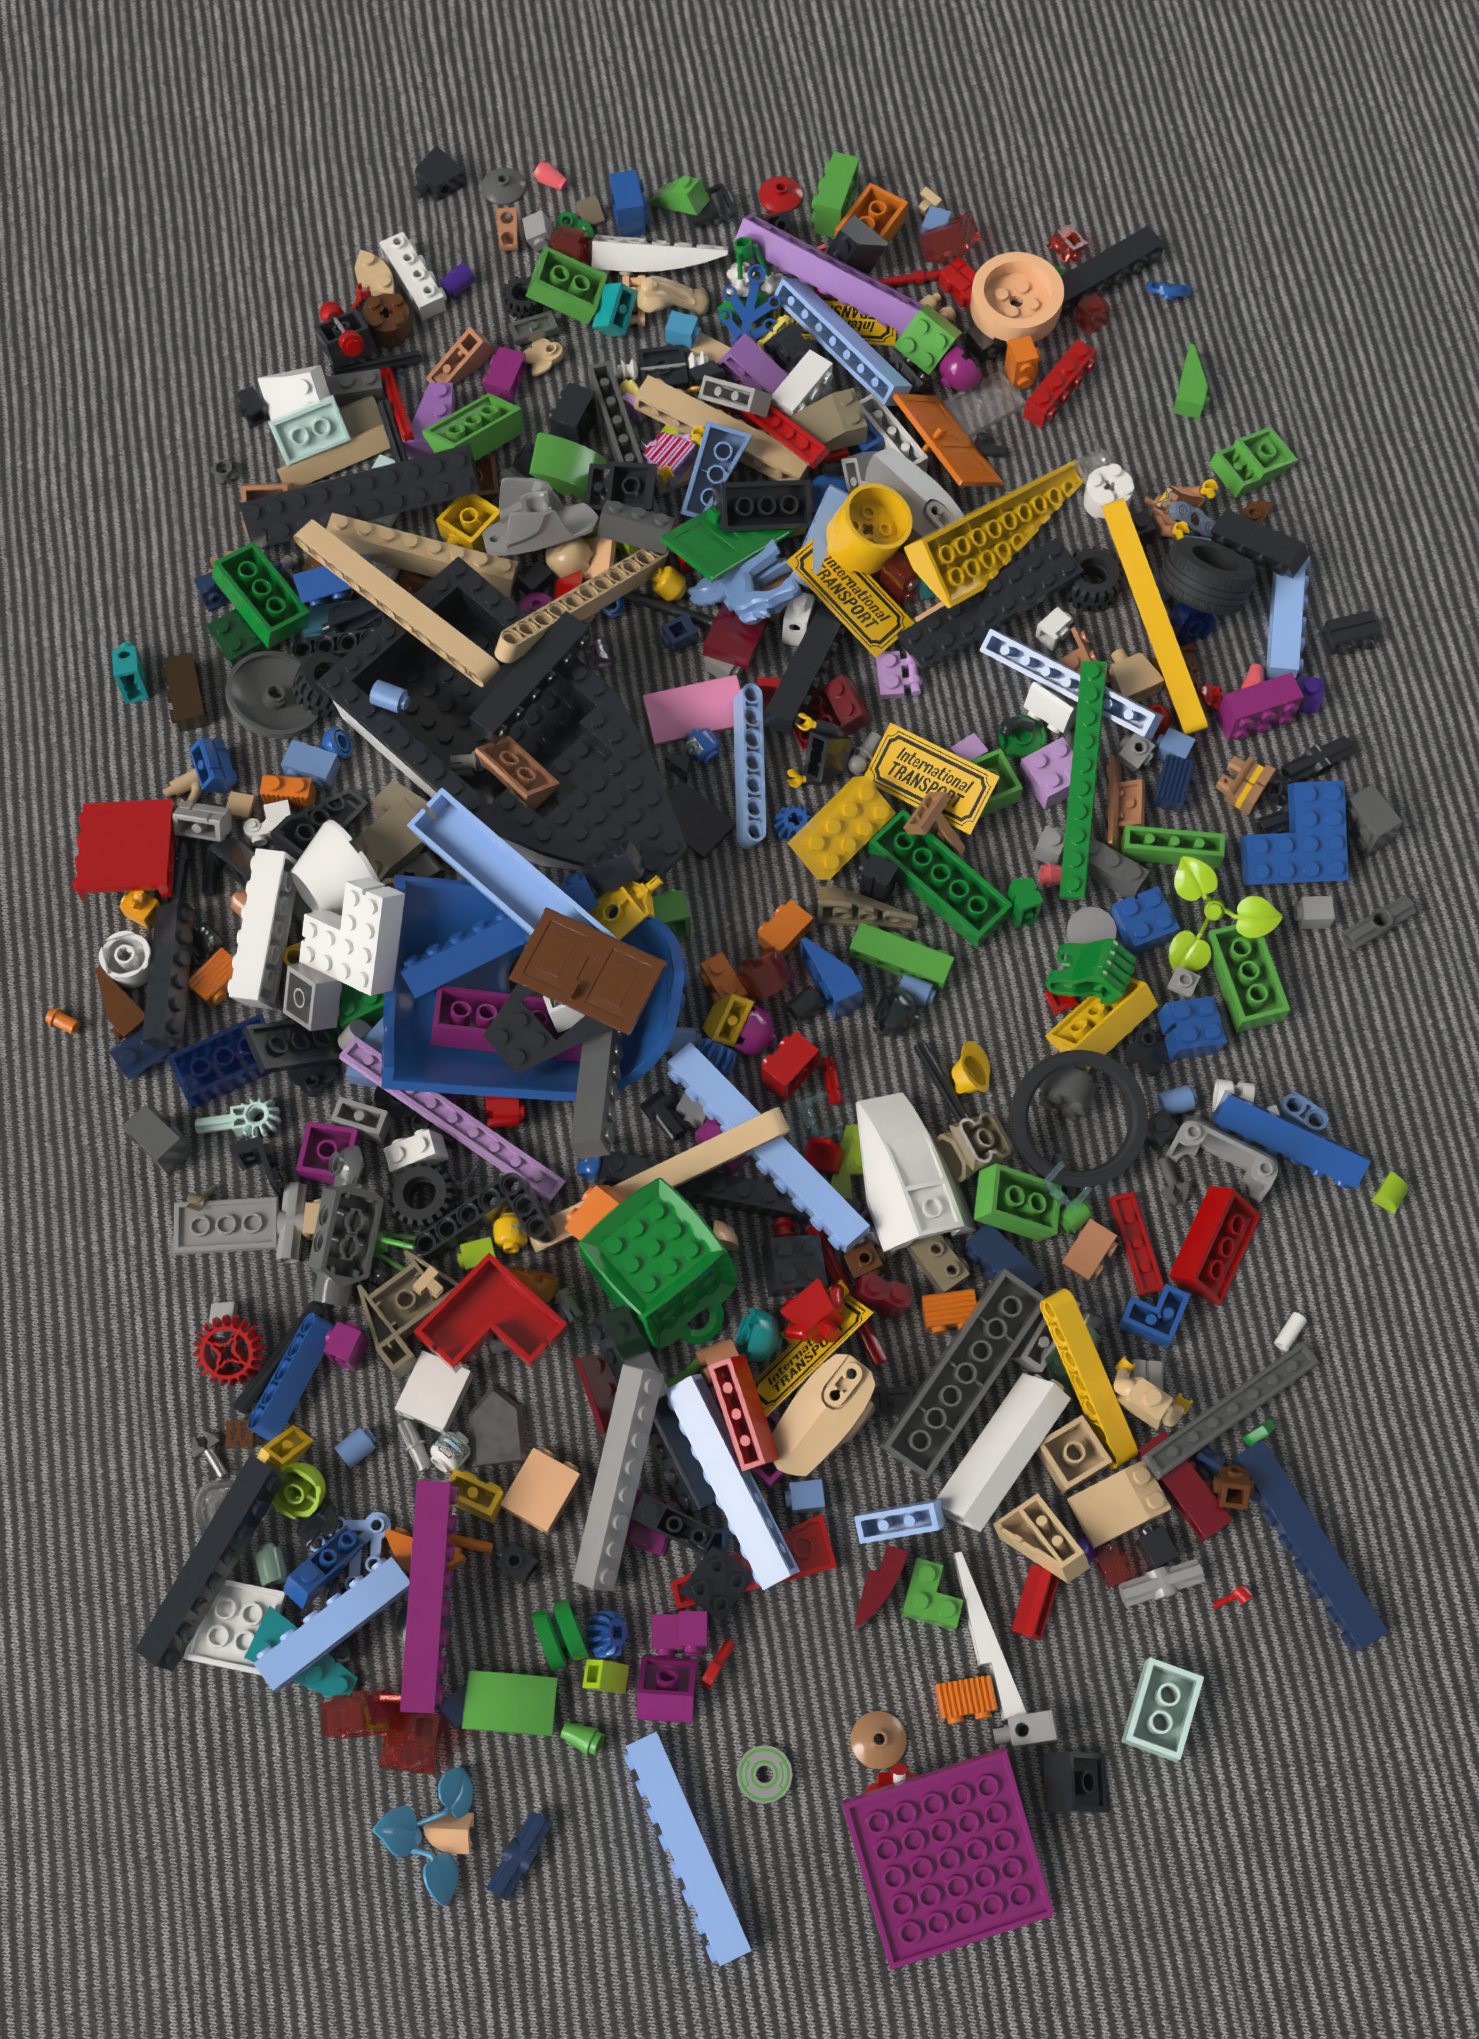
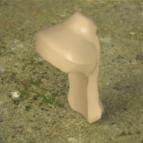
M660 276L644 278L635 289L638 292L635 305L647 313H654L672 305L692 310L700 315L706 314L709 309L710 299L704 288L692 289Z

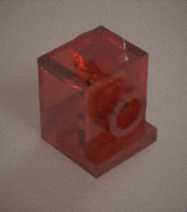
M1068 224L1056 230L1046 246L1049 249L1053 248L1064 262L1071 260L1074 263L1083 256L1082 251L1087 242L1071 224Z
M1112 1543L1097 1550L1099 1555L1093 1560L1108 1590L1137 1575L1135 1570L1129 1572L1127 1567L1130 1564L1123 1551L1119 1552Z

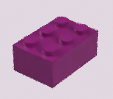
M1291 672L1225 694L1216 719L1227 742L1234 739L1239 741L1248 737L1249 734L1255 732L1263 733L1273 726L1279 724L1284 726L1291 723L1304 696Z

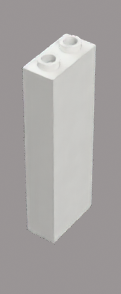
M1022 1373L936 1498L941 1499L943 1514L949 1520L981 1532L1071 1398L1063 1391L1065 1388L1062 1384L1054 1379L1047 1381L1037 1374L1031 1376Z

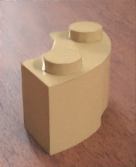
M360 250L354 268L358 283H362V287L365 288L369 286L372 296L395 294L396 289L393 276L386 263L376 255Z

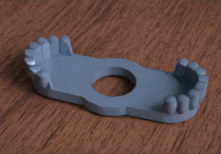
M1176 501L1169 506L1168 514L1173 521H1184L1188 524V528L1191 531L1198 532L1202 535L1201 537H1212L1210 530L1216 523L1206 516L1201 509L1194 508L1185 501ZM1192 513H1196L1200 518L1198 526H1194L1191 522Z

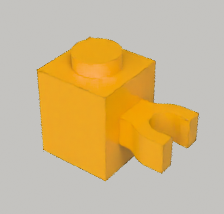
M130 891L123 896L119 907L127 918L150 930L155 923L156 908L161 905L158 900L147 895L144 891Z

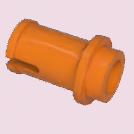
M51 1008L45 1018L49 1026H56L71 1035H74L80 1026L79 1020L62 1013V1010L59 1008Z

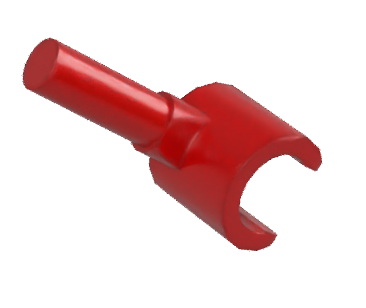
M362 283L356 285L357 297L350 311L357 310L362 301H367L370 297L369 286L366 290L362 291Z
M1240 1586L1227 1596L1212 1602V1604L1217 1609L1236 1598L1242 1605L1252 1597V1593L1245 1586Z

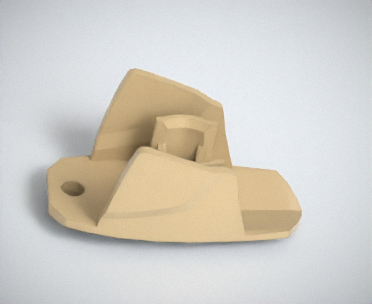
M835 1354L825 1363L822 1362L808 1376L772 1433L780 1458L773 1461L778 1470L796 1476H807L842 1444L851 1441L874 1413L875 1405L870 1401L876 1387L873 1373L851 1354ZM850 1368L855 1369L857 1372V1376L854 1379L848 1376ZM839 1389L840 1398L837 1401L833 1400L831 1392Z

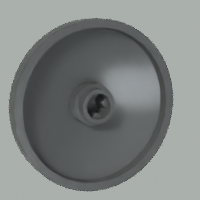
M278 651L256 652L237 662L228 676L225 690L226 702L234 718L249 731L273 739L292 738L309 730L316 723L320 714L317 713L315 716L311 714L312 711L309 709L307 711L304 710L303 704H298L296 701L297 696L293 695L294 687H292V684L302 662L295 656Z

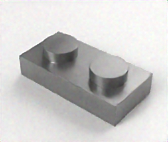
M551 310L508 323L516 346L559 333L558 325Z

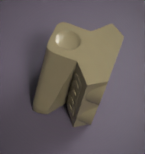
M983 1112L975 1118H964L958 1123L949 1125L951 1132L940 1134L935 1140L948 1168L958 1183L965 1181L981 1168L1012 1158L1013 1146L997 1116L988 1112Z

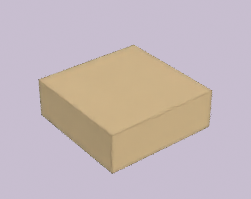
M231 791L226 808L231 809L232 818L248 820L251 817L256 798L254 795Z

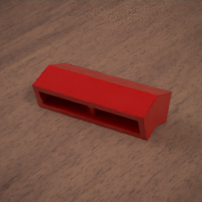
M1031 1564L1010 1630L1011 1633L1041 1641L1060 1580L1059 1577L1043 1567Z

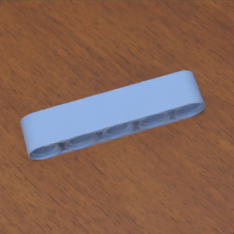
M831 484L822 498L802 545L803 547L813 539L812 571L816 574L819 573L828 552L826 527L849 495ZM793 570L790 572L789 577H794L796 582L808 587Z

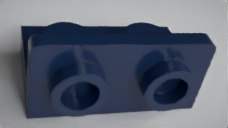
M143 1028L108 1051L128 1080L143 1076L147 1072L146 1068L154 1063L156 1065L162 1063L169 1057L168 1053L172 1051L170 1048L158 1050L142 1042Z

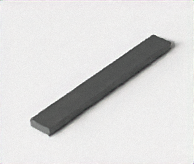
M1301 1342L1144 1454L1141 1459L1157 1480H1159L1309 1372L1320 1362L1306 1344Z

